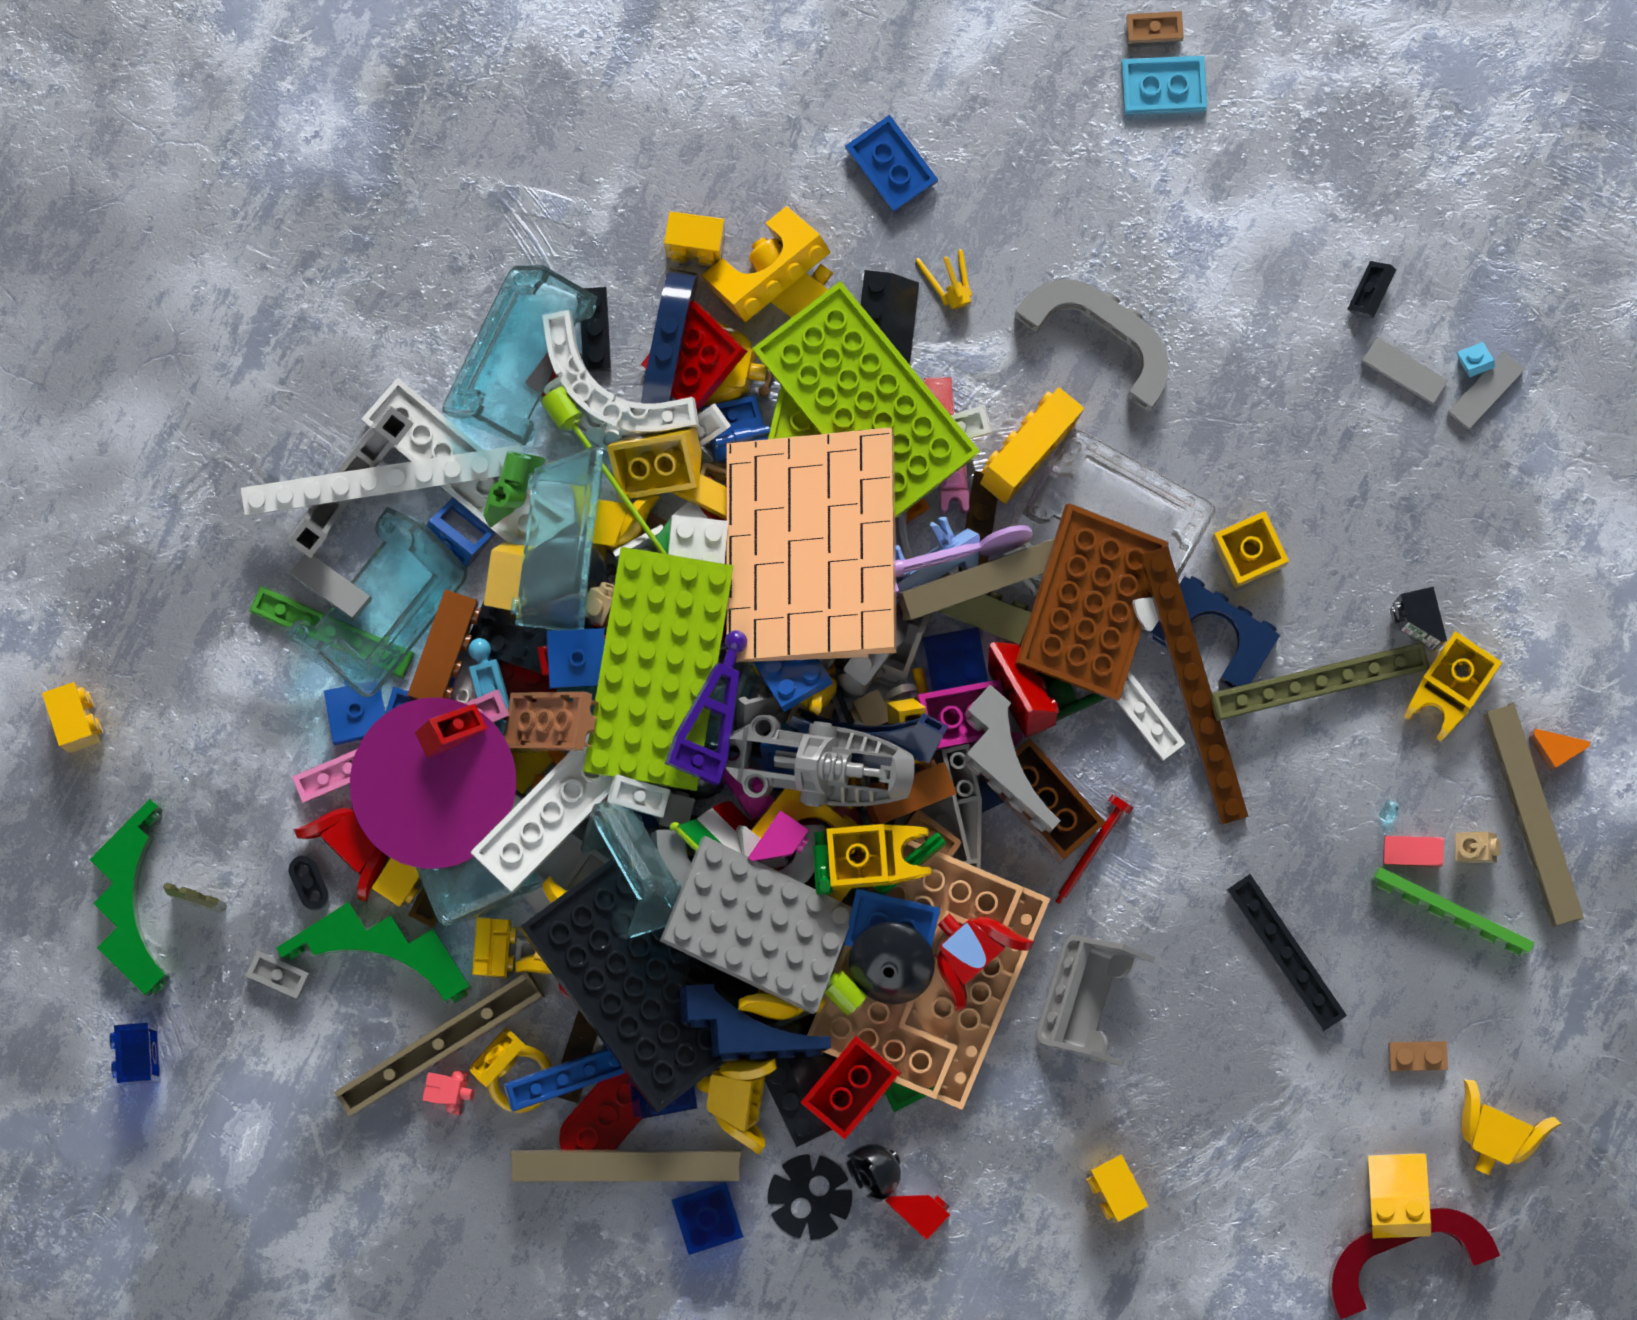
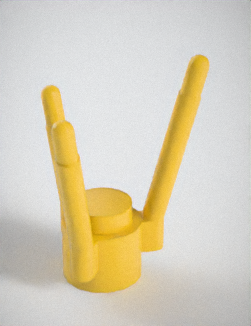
M962 249L958 250L962 283L957 282L949 258L947 256L943 258L952 284L946 287V294L923 262L917 258L915 260L916 264L941 297L944 306L949 305L951 310H955L972 302L970 299L972 292L969 287Z

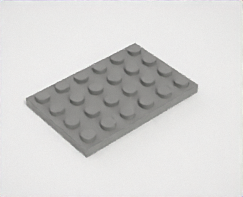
M704 836L700 840L660 941L814 1014L818 1010L850 927L849 920L852 907L826 894H816L815 889L758 861H751L748 856Z

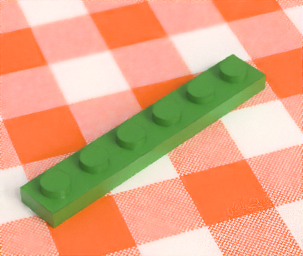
M1381 867L1376 869L1371 879L1377 882V888L1387 893L1396 891L1403 895L1401 899L1414 906L1420 903L1428 907L1427 912L1438 918H1443L1445 915L1453 919V924L1458 928L1469 931L1470 928L1480 932L1479 937L1493 944L1495 941L1506 945L1504 949L1514 955L1520 956L1521 953H1530L1535 943Z

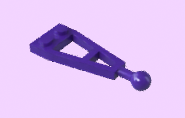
M734 630L726 635L725 646L727 652L723 664L718 663L714 665L675 733L665 761L666 765L713 785L720 783L729 754V738L732 732L739 671L733 669L738 653L746 648L748 642L743 632ZM721 676L727 678L724 703L709 698ZM703 708L722 715L717 752L686 740L688 733Z

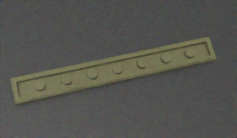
M1420 642L1210 693L1216 721L1425 671L1430 667L1424 643Z

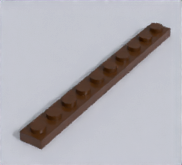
M1166 546L1139 554L1219 824L1223 825L1249 817L1221 722L1216 721L1210 698L1211 688L1169 547Z

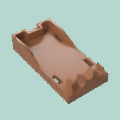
M587 692L511 693L508 707L510 716L506 719L504 738L510 750L518 753L583 751L584 747H592V745L585 742L587 733L594 734V724L597 720L595 716L591 715L590 706H599V703L591 700L592 694ZM572 698L573 702H569L568 699Z

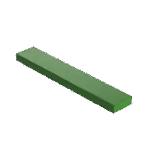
M260 586L249 610L252 614L401 679L404 678L414 656V652L263 586Z

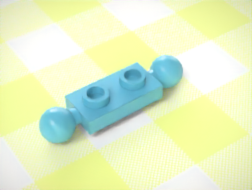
M482 638L475 639L470 643L468 651L470 656L477 660L478 663L469 667L476 696L478 698L492 691L500 690L508 710L509 699L498 659L488 661L491 653L489 642ZM501 719L494 722V724L504 736L506 721Z

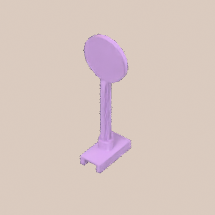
M1027 525L1007 527L988 535L976 544H965L903 561L898 559L896 560V577L904 576L907 572L969 557L977 552L984 556H994L1021 547L1032 538L1031 527ZM896 583V598H897L899 589H898V586H897V583Z

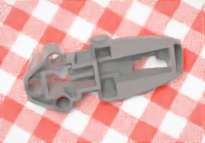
M760 715L755 717L750 724L732 732L729 738L730 747L736 745L740 750V755L734 761L728 754L725 768L743 785L744 792L752 798L765 797L772 792L773 787L801 791L800 802H803V805L821 807L822 805L870 806L906 799L911 792L914 779L913 755L893 743L864 732L834 727L831 723L814 721L809 726V734L781 730V724L776 717ZM764 720L771 724V732L767 736H764L760 731V725ZM753 741L798 747L797 753L776 750V756H774V767L794 769L795 775L749 769ZM852 753L892 758L891 766L881 765L880 769L867 768L861 763L851 762ZM863 775L878 777L879 782L889 783L888 790L849 785V777L862 778ZM756 777H760L764 782V788L759 793L752 786L753 780Z

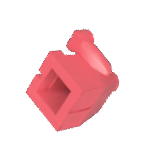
M456 1070L451 1076L428 1072L422 1101L444 1104L448 1113L461 1115L462 1111H460V1108L463 1109L464 1100L472 1101L475 1094L473 1089L466 1088L469 1080L466 1077L469 1076V1072Z

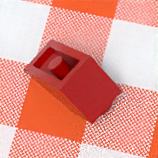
M474 703L429 719L415 734L428 758L460 745L485 731L487 726Z
M930 1195L889 1196L885 1200L925 1240H928L950 1216L946 1211L950 1206L938 1195L934 1199Z

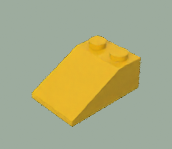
M1426 1154L1368 1156L1373 1238L1431 1236Z

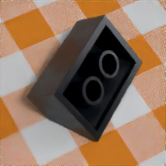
M864 270L861 306L908 364H910L919 282L894 273Z

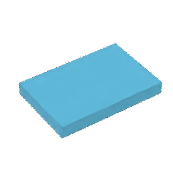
M1204 56L1122 59L1124 115L1207 111Z

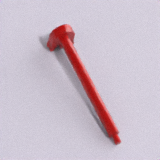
M1114 794L1110 796L1108 801L1115 805V808L1058 892L1059 896L1055 900L1058 904L1064 898H1067L1123 812L1129 815L1134 807Z

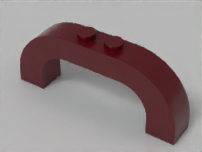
M1430 1209L1431 1233L1441 1232L1453 1237L1461 1246L1469 1266H1476L1500 1256L1492 1236L1475 1218L1454 1209ZM1371 1224L1369 1225L1370 1231L1357 1236L1347 1243L1335 1258L1329 1275V1298L1336 1318L1341 1320L1367 1309L1359 1289V1274L1363 1265L1371 1257L1420 1237L1373 1238Z

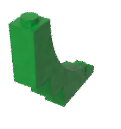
M151 799L89 859L113 882L93 904L117 928L97 948L148 997L152 994L157 996L167 986L165 981L170 977L151 953L145 940L138 914L137 894L141 867L153 841L143 829L146 826L148 828L153 826L160 818L158 813L162 810Z
M349 902L276 948L280 956L285 960L289 957L291 960L300 957L306 952L304 949L306 946H309L316 957L341 952H366L389 957L404 963L426 978L446 1003L450 1001L454 1004L458 1003L468 996L466 991L471 989L468 981L434 929L409 943L395 919L390 915L367 930L354 907Z

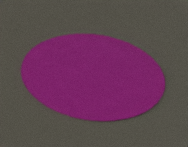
M422 698L399 705L387 712L372 725L355 753L350 773V796L357 821L368 839L379 850L400 863L423 869H438L468 861L474 857L471 851L512 810L516 794V769L513 756L500 730L483 713L480 712L487 726L485 731L448 751L428 758L415 734L429 719L468 706L463 702L446 698Z

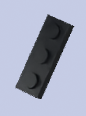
M607 287L579 288L583 363L588 372L611 370Z

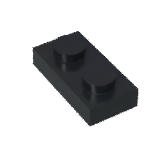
M1370 261L1347 310L1353 315L1374 318L1397 269L1391 264Z

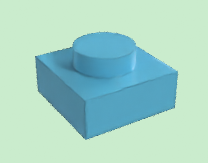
M1483 342L1457 352L1458 360L1469 377L1495 368V361Z

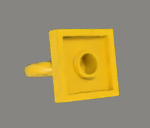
M505 1027L467 1069L485 1087H488V1091L497 1105L512 1112L507 1097L500 1090L498 1077L505 1075L513 1067L517 1059L516 1057L533 1059L538 1063L541 1070L552 1067V1064L543 1052L537 1048L526 1046L509 1028ZM545 1101L514 1112L523 1113L534 1110Z

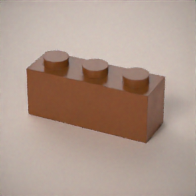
M931 760L929 763L925 762L918 765L920 771L914 773L913 784L908 798L885 804L865 806L872 825L886 823L956 795L957 792L945 762L936 764L935 760ZM877 781L867 787L888 790L889 783L885 784L884 782Z

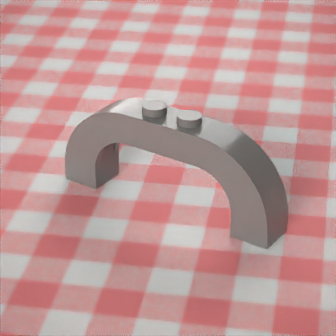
M1057 280L1046 283L1032 291L1022 301L1015 311L1014 317L1036 333L1053 313L1063 309H1075L1083 312L1130 345L1140 357L1142 371L1140 377L1129 390L1127 397L1149 413L1160 399L1166 385L1169 363L1161 338L1150 325L1142 320L1143 317L1138 311L1133 308L1126 309L1120 305V300L1112 293H1103L1096 287L1077 280Z
M388 406L364 433L334 473L377 467L394 445L397 446L414 423L392 406ZM350 500L309 506L291 532L288 542L311 558L327 538L330 528Z
M802 825L809 830L805 835L809 841L800 853L794 851L788 859L789 863L778 872L804 884L815 872L812 848L815 846L814 833L825 832V825ZM656 830L651 833L652 853L655 863L665 880L676 890L680 891L691 865V861L686 853L685 841L674 830L672 832L670 830Z

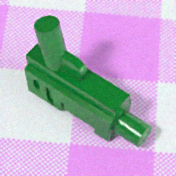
M815 832V846L812 848L816 894L827 895L833 893V888L830 883L826 832Z

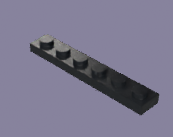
M1249 874L1226 890L1321 1031L1324 1032L1347 1016L1252 875Z

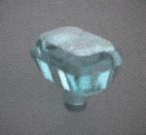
M1394 800L1386 801L1379 813L1380 818L1385 822H1392L1400 810V805Z

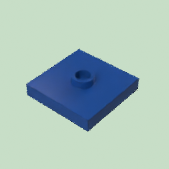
M604 628L546 631L549 689L597 687L605 644Z
M379 679L324 690L334 746L362 740L372 725L385 715Z

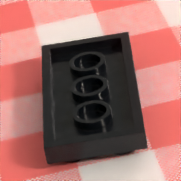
M483 601L477 625L473 624L469 635H472L471 642L478 638L489 642L491 646L489 658L498 659V661L542 675L537 647L547 645L546 631L574 630L576 626L524 608L513 611L485 606Z

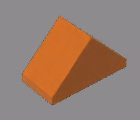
M1536 728L1530 732L1529 736L1550 771L1589 748L1591 742Z

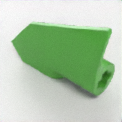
M507 451L499 482L491 487L483 513L489 527H493L500 520L511 514L515 508H519L524 504L526 490L545 463L546 459L544 457Z

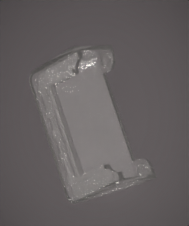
M1073 429L1068 432L1047 464L1022 514L1037 524L1049 523L1053 517L1060 521L1065 504L1071 503L1169 542V551L1177 578L1179 579L1213 519L1216 509L1207 499L1082 430Z

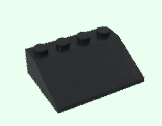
M816 1013L806 1015L778 1029L794 1034L807 1035ZM805 1052L795 1053V1057L779 1059L778 1054H767V1059L764 1060L776 1059L777 1069L765 1075L764 1081L796 1148L833 1131L800 1102L837 1057L823 1052V1056L806 1057Z

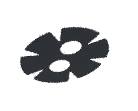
M809 1154L794 1157L782 1164V1168L790 1178V1181L775 1174L768 1188V1204H785L771 1214L776 1224L789 1235L801 1238L806 1223H808L811 1240L824 1238L838 1230V1226L830 1216V1213L846 1220L852 1206V1190H835L848 1181V1177L843 1169L831 1159L819 1156L814 1171H812ZM815 1176H823L829 1182V1190L823 1196H816L809 1189V1183ZM797 1198H804L811 1205V1211L805 1218H797L791 1212V1204Z

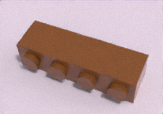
M446 589L444 590L408 692L409 699H451L453 694V688L450 687L453 677L458 678L463 662L459 661L462 651L467 652L472 640V635H469L471 625H477L480 618L481 609L478 608L479 604L476 599Z

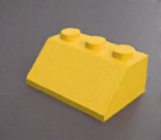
M696 427L622 438L607 446L614 479L629 499L699 487L702 452Z

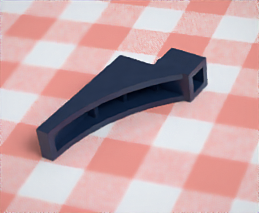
M800 707L793 714L788 724L794 728L796 733L809 734V726L814 721L831 723L834 727L864 732L884 739L908 751L916 761H925L927 763L933 758L949 727L925 713L920 718L912 721L871 726L834 721L815 715ZM852 753L851 762L861 763L868 768L880 769L881 765L891 766L892 758Z
M714 984L686 985L680 989L682 1024L691 1023V1028L708 1027V1022H710L713 1057L721 1056L722 1061L739 1060L740 1055H749L750 1060L767 1059V1054H778L779 1059L793 1058L795 1053L805 1052L806 1057L823 1056V1051L831 1048L830 1036L794 1034L754 1020L715 991Z

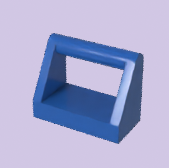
M452 497L428 521L422 536L464 569H467L496 533ZM452 509L485 534L475 545L444 521Z

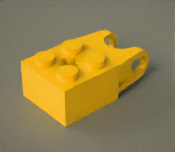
M1454 631L1423 676L1404 718L1410 720L1414 714L1425 706L1438 708L1443 714L1444 723L1436 739L1442 742L1470 712L1501 667L1502 662ZM1467 667L1466 673L1469 676L1466 678L1464 676L1462 678L1458 677L1455 668Z
M877 824L827 829L831 887L835 890L883 886L930 876L932 874L930 867L911 865L903 859V850L907 843L928 836V828ZM861 850L862 854L866 855V858L857 864L855 860L852 861L851 859L853 856H856L857 851Z

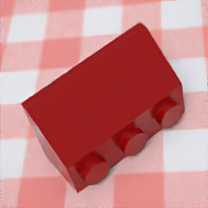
M993 642L989 644L987 671L993 681L1001 680L1003 695L1011 702L1008 708L1025 738L1055 726L1059 708L1055 699L1048 697L1043 678L1040 675L1036 676L1034 670L1015 663L1020 646L1018 644Z
M855 1036L800 1103L846 1140L902 1072L859 1037Z

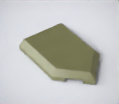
M164 883L163 888L166 894L175 900L217 913L222 912L227 907L226 903L218 898L209 895L205 896L186 887L179 889L174 884Z

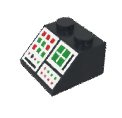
M1434 586L1402 593L1393 602V607H1390L1393 623H1398L1400 631L1418 642H1423L1431 650H1439L1447 642V637Z

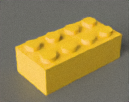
M1060 387L1053 394L1048 391L1039 401V406L1035 412L1030 411L1022 420L1017 432L1012 431L1003 442L1004 445L1000 451H994L985 462L986 466L981 471L984 476L980 484L1005 505L1073 430L1085 409Z

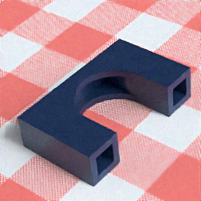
M1184 576L1180 582V588L1190 621L1203 615H1215L1226 620L1236 633L1237 649L1235 655L1219 681L1230 688L1250 684L1280 637V634L1276 632L1277 628L1267 621L1263 620L1261 623L1252 618L1253 613L1245 607L1238 606L1236 608L1228 603L1229 598L1218 591L1212 593L1205 589V584L1198 578L1191 576L1189 579ZM1158 621L1153 630L1149 631L1147 637L1167 648Z

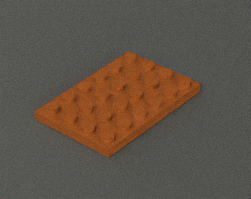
M1071 503L1065 504L1015 663L1113 701H1120L1143 625L1136 617L1132 602L1135 599L1152 598L1139 554L1166 547L1169 542Z

